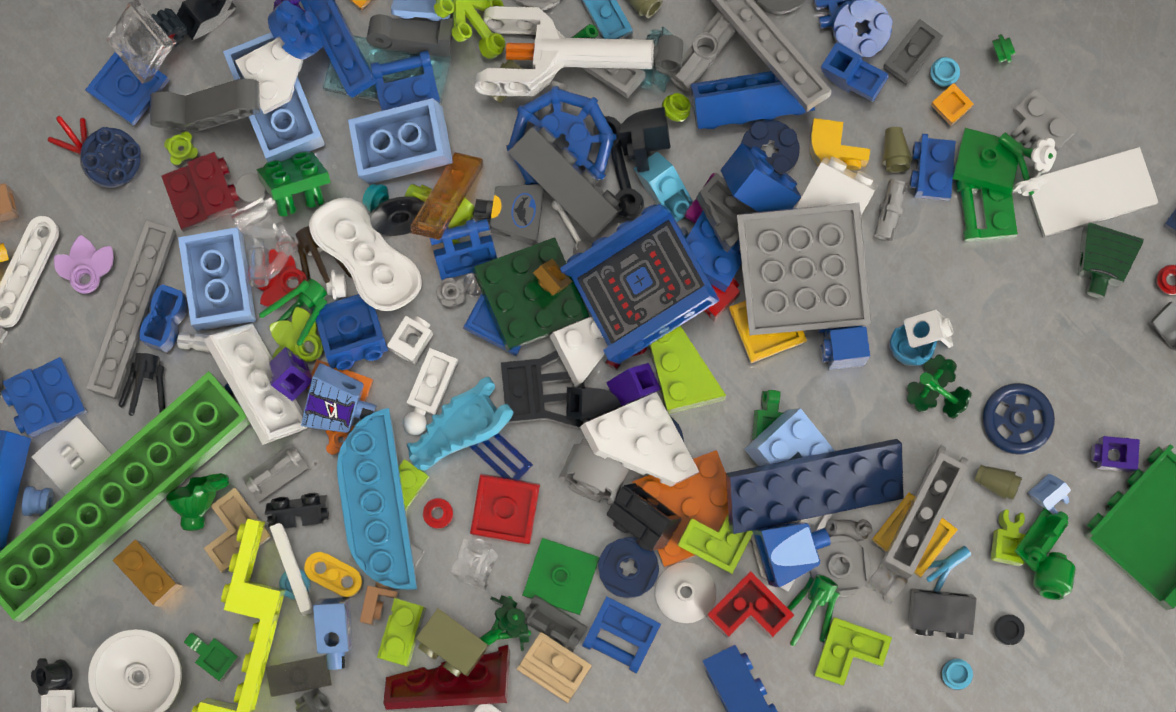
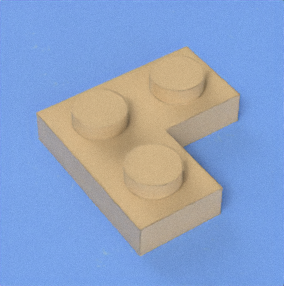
M233 488L211 505L228 530L204 547V550L221 573L229 569L233 553L239 552L241 542L236 541L240 524L246 523L247 519L260 520L237 488ZM265 526L260 545L272 537Z

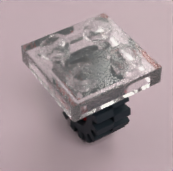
M134 0L127 4L106 41L138 80L144 84L152 80L167 54L172 51L171 48L177 47L179 45L178 41L184 39L183 35L187 33V27L172 9L165 8L164 11L159 10L156 15L154 13L150 15L138 0Z

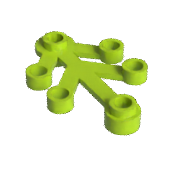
M436 0L434 11L439 17L446 18L453 13L454 27L452 28V36L456 41L464 42L472 36V29L466 23V15L482 37L479 40L478 46L484 57L494 59L504 51L506 43L503 36L499 33H492L475 10L476 8L485 11L486 8L493 6L504 7L501 0H453V2L451 0Z

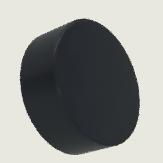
M1015 615L999 617L994 622L992 629L994 638L1000 644L1006 646L1019 643L1025 634L1023 622Z

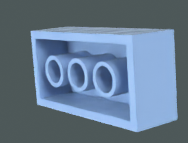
M271 32L223 51L234 80L245 79L235 60L275 40ZM298 76L291 101L265 115L260 108L258 114L249 116L267 162L275 160L284 161L292 158L296 153L310 152L325 146Z

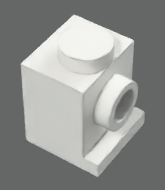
M405 316L387 345L389 351L415 366L418 358L433 336L432 331L429 329L430 324L418 316H415L414 319ZM416 335L418 337L417 343L413 345L407 343L408 337Z

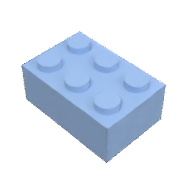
M433 98L348 120L358 177L368 184L453 163L443 107Z
M238 227L178 237L191 326L196 331L255 322L256 316L244 238Z

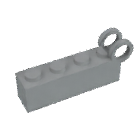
M940 445L927 469V474L880 565L907 579L913 575L968 468L966 465L968 462L967 458L962 456L960 461H957L944 454L946 447Z

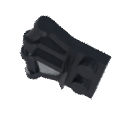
M557 350L540 359L501 362L504 402L513 411V415L508 423L549 420L571 428L581 429L580 427L583 425L581 419L567 418L565 415L545 410L544 404L567 402V393L543 395L542 383L572 381L568 372L541 374V368L560 359ZM583 382L577 387H585V383Z

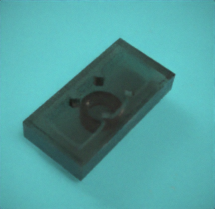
M326 655L266 667L271 697L332 685L330 672L327 669Z

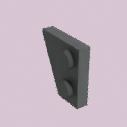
M717 173L701 189L696 197L726 252L739 240L737 215L758 212L733 197L725 179Z

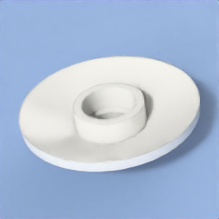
M688 562L677 563L667 568L659 577L655 589L656 602L662 613L669 619L678 623H694L704 618L711 611L716 599L715 583L711 575L701 566ZM687 586L692 590V595L689 598L681 596L680 590L682 587Z

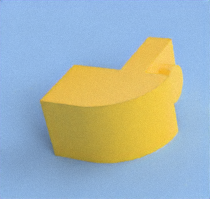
M813 119L809 151L817 167H819L825 157L828 159L835 157L845 162L847 169L860 170L861 167H866L868 164L870 149L841 145L843 122Z

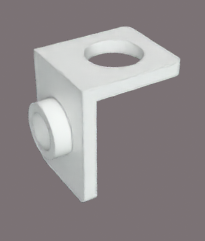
M937 310L904 320L910 347L915 348L941 340L948 347L953 346L951 335H954L951 321ZM922 321L927 322L930 326L928 335L924 338H917L913 332L915 325Z

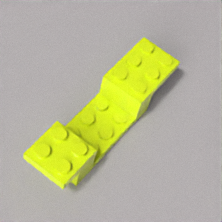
M247 519L246 523L240 524L236 541L241 542L238 553H233L229 565V572H233L231 583L225 584L221 596V602L225 603L224 610L260 619V622L253 624L249 638L250 642H254L253 649L249 654L246 653L241 672L246 673L245 680L238 684L235 692L234 702L238 703V705L207 697L198 703L197 706L194 705L192 712H255L286 591L285 589L250 581L266 521Z

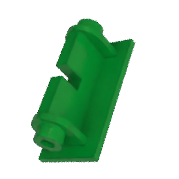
M1043 508L1014 550L1034 572L1038 570L1039 562L1045 560L1068 526L1067 520L1069 517L1066 513L1059 511L1052 514L1049 510Z

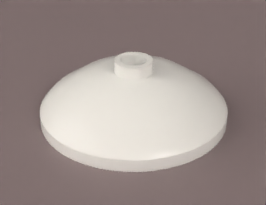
M137 629L119 632L103 642L95 652L88 672L91 695L103 712H165L174 702L182 679L181 664L173 647L161 636L153 632ZM142 671L144 679L138 683L135 681L134 676L136 672Z

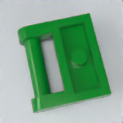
M962 181L956 183L957 191L961 193L966 229L963 231L964 241L1009 238L1018 235L1012 192L1009 195ZM974 191H980L985 229H977L973 199Z

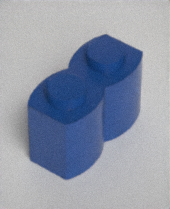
M161 284L154 292L151 300V312L142 322L139 334L140 341L146 346L165 353L169 352L174 346L178 335L177 325L182 322L188 311L187 296L181 290Z

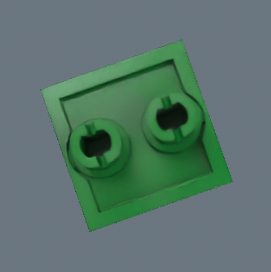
M299 152L290 159L271 161L266 163L264 167L256 169L260 182L276 202L279 216H288L287 210H289L290 214H294L297 211L292 195L299 192H304L307 207H316L315 201H317L319 206L325 202L320 186L331 183L328 171L313 152Z

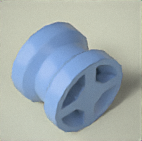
M27 486L22 499L23 515L31 517L33 514H39L42 516L54 504L53 489L44 488L43 490H36L33 486Z

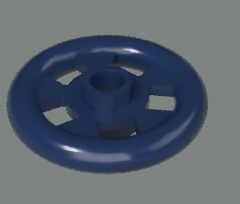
M1012 383L1000 387L991 394L983 409V426L988 438L996 447L1010 454L1024 455L1037 451L1046 444L1054 429L1055 416L1049 399L1039 389L1028 384ZM1017 395L1029 397L1028 406L1016 404ZM1001 402L1009 406L1003 417L995 412ZM1041 410L1043 423H1034L1032 411ZM1016 413H1021L1024 416L1022 424L1014 420ZM1002 424H1005L1006 428L1012 432L1007 439L997 430ZM1031 430L1034 438L1027 442H1022L1019 434Z

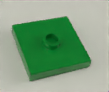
M965 127L952 179L1010 195L1015 181L1018 159L1015 154L998 142L1000 137Z
M542 538L522 596L533 599L537 595L556 608L580 616L600 557Z

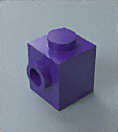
M649 363L628 368L606 382L610 392L617 397L622 407L661 390Z

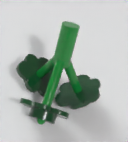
M941 354L936 355L935 358H930L924 363V369L927 372L920 375V382H910L908 384L907 392L909 394L906 398L907 402L914 404V408L918 412H926L928 408L934 409L937 406L936 399L941 394L945 397L943 412L951 419H954L967 409L972 393L961 386L956 388L955 392L945 390L944 387L947 386L948 382L952 383L956 380L954 372L957 369L955 361L945 359Z
M501 595L500 599L491 596L490 600L501 607L495 611L496 620L491 630L479 639L490 646L496 640L519 637L520 649L524 651L523 643L529 642V636L531 635L527 624L524 623V612L516 608L518 603L511 596Z

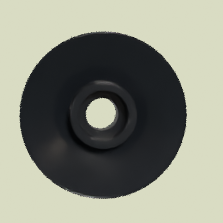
M396 197L379 204L370 215V223L372 228L378 233L389 236L405 235L421 228L428 221L430 212L428 205L418 198Z

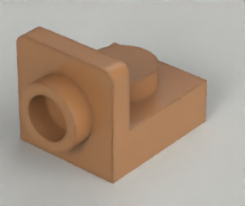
M378 582L375 583V587L367 586L359 622L374 626L375 619L380 620L383 612L384 602L379 601L380 596L398 599L399 593L393 591V588Z

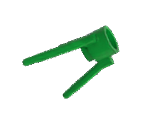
M314 279L303 280L297 288L260 312L259 317L264 318L295 296H297V301L277 321L287 320L293 314L296 307L303 306L307 310L314 307L297 340V345L301 346L320 311L327 304L324 298L328 294Z
M816 574L815 578L810 577L805 587L787 606L792 611L810 593L808 599L812 602L790 641L791 646L796 645L817 605L825 606L826 602H828L820 635V641L825 642L835 602L840 595L836 591L838 584L832 579L821 574Z

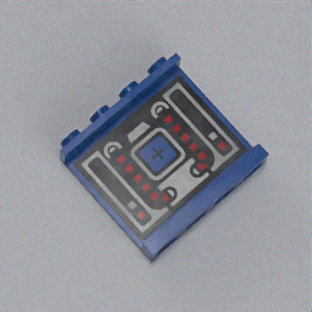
M654 204L645 208L641 212L642 215L633 221L622 223L617 227L615 233L609 237L597 239L592 243V248L584 253H577L567 260V264L560 268L563 274L573 279L608 347L603 349L608 360L618 364L720 301L670 209L661 204Z

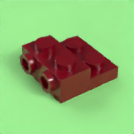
M215 152L188 161L187 166L161 175L179 226L183 232L238 211L235 202L239 201L240 198L237 195L236 187L234 184L229 185L225 176L230 173L224 157L219 158Z

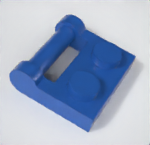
M428 50L422 51L420 55L384 64L379 62L370 64L373 76L377 82L375 86L381 111L431 98L441 103ZM419 67L424 69L425 74L384 83L383 76Z
M606 596L582 647L588 650L593 648L629 666L628 670L637 674L661 623ZM603 629L639 647L636 655L634 656L597 637L600 630Z

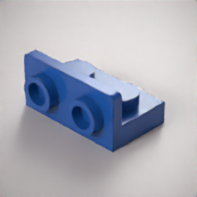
M923 133L919 142L914 141L912 159L917 160L916 171L912 170L910 178V188H915L914 198L950 201L956 141L928 138V134Z

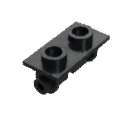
M307 493L302 495L300 499L289 500L288 497L272 499L271 503H267L265 515L272 514L267 516L268 527L270 528V526L278 523L282 524L284 528L297 527L295 516L300 515L302 526L323 524L324 520H329L328 508H322L326 507L327 495L319 496V493Z

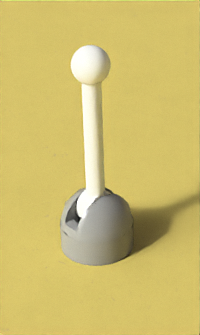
M553 200L552 208L559 212L576 242L573 254L584 253L592 248V242L580 239L563 207L556 200Z

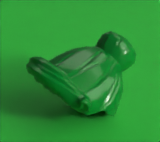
M219 473L203 477H192L188 485L179 487L166 496V502L173 511L181 516L180 526L183 530L197 531L204 527L206 521L203 515L211 507L217 490L229 485L228 475Z

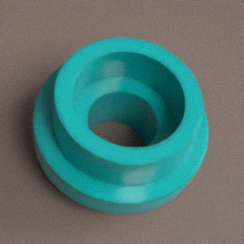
M371 184L366 189L362 202L363 205L367 206L368 211L372 212L379 204L389 200L388 188L382 184Z

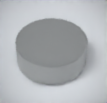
M246 173L236 183L237 195L247 204H256L263 200L267 190L260 182L258 174Z

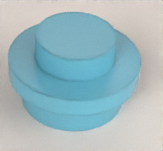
M942 57L932 64L930 76L935 84L949 87L957 82L960 76V68L955 60Z
M952 659L942 669L943 682L951 689H964L972 681V668L962 659Z

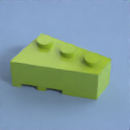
M681 326L649 345L658 384L661 388V396L669 415L725 401L726 394Z

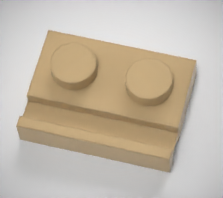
M540 632L516 670L569 703L592 665Z

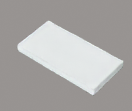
M1140 147L1041 175L1037 178H1046L1047 182L1041 185L1037 193L1029 195L1043 238L1085 226L1089 222L1096 223L1155 206L1159 203Z
M253 323L209 335L204 340L262 445L307 428L301 426L304 413L296 399L292 402L270 385L273 374L269 362L273 358Z

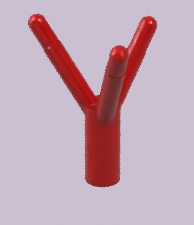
M57 116V122L76 146L53 137H48V142L80 155L81 147L87 139L85 118H80V142L63 118Z

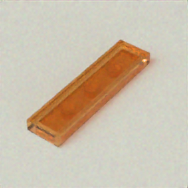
M457 152L454 153L452 157L453 163L447 165L412 222V234L437 240L441 239L483 168L482 158Z

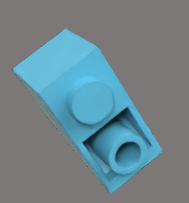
M656 152L648 158L649 171L638 173L637 167L634 168V171L653 201L657 205L661 204L670 209L676 222L685 217V213L693 203V200L674 166L660 153Z

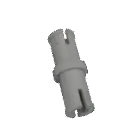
M889 179L884 202L879 207V212L881 213L874 237L877 239L893 241L898 217L902 216L903 209L901 205L908 185L904 181L898 179Z

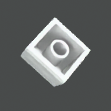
M825 157L817 168L796 208L860 202L862 216L878 185L873 183L874 179L870 175L858 171L856 174L847 169V164L835 157L828 159Z

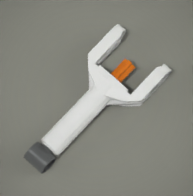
M489 7L484 11L483 21L491 31L499 34L536 35L535 43L506 44V60H533V69L487 68L476 74L474 88L483 95L533 97L547 87L556 73L563 67L653 69L655 65V69L659 73L673 75L679 73L682 68L683 40L674 35H664L657 39V46H655L654 40L565 38L555 28L553 20L539 7Z

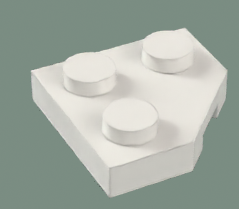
M280 37L235 60L245 79L259 81L260 108L264 115L291 101L296 78L303 64L302 59L291 56L282 48L285 43Z

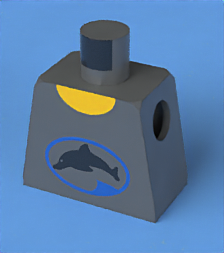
M540 184L495 187L493 201L476 199L474 217L490 218V230L495 235L535 245L538 243L544 188Z

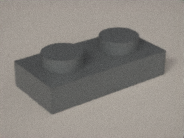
M919 19L884 63L883 67L907 84L942 40L943 35Z

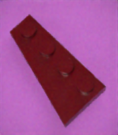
M509 645L498 647L496 652L483 654L468 676L462 672L458 677L443 667L446 663L444 661L441 662L439 667L429 670L422 667L386 677L383 701L385 709L507 703L510 665Z

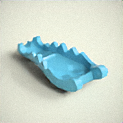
M490 377L481 379L474 388L452 397L449 404L442 405V413L440 415L434 414L432 416L433 421L426 425L427 432L422 434L417 442H409L407 444L409 459L418 470L425 471L447 455L488 440L499 433L509 422L513 415L509 405L504 404L497 409L489 398L495 389V384Z

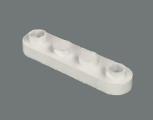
M38 216L30 221L0 282V327L2 328L12 327L19 321L59 237V228L49 217ZM49 229V234L46 237H40L41 230ZM4 309H10V315L7 318H2L1 314Z

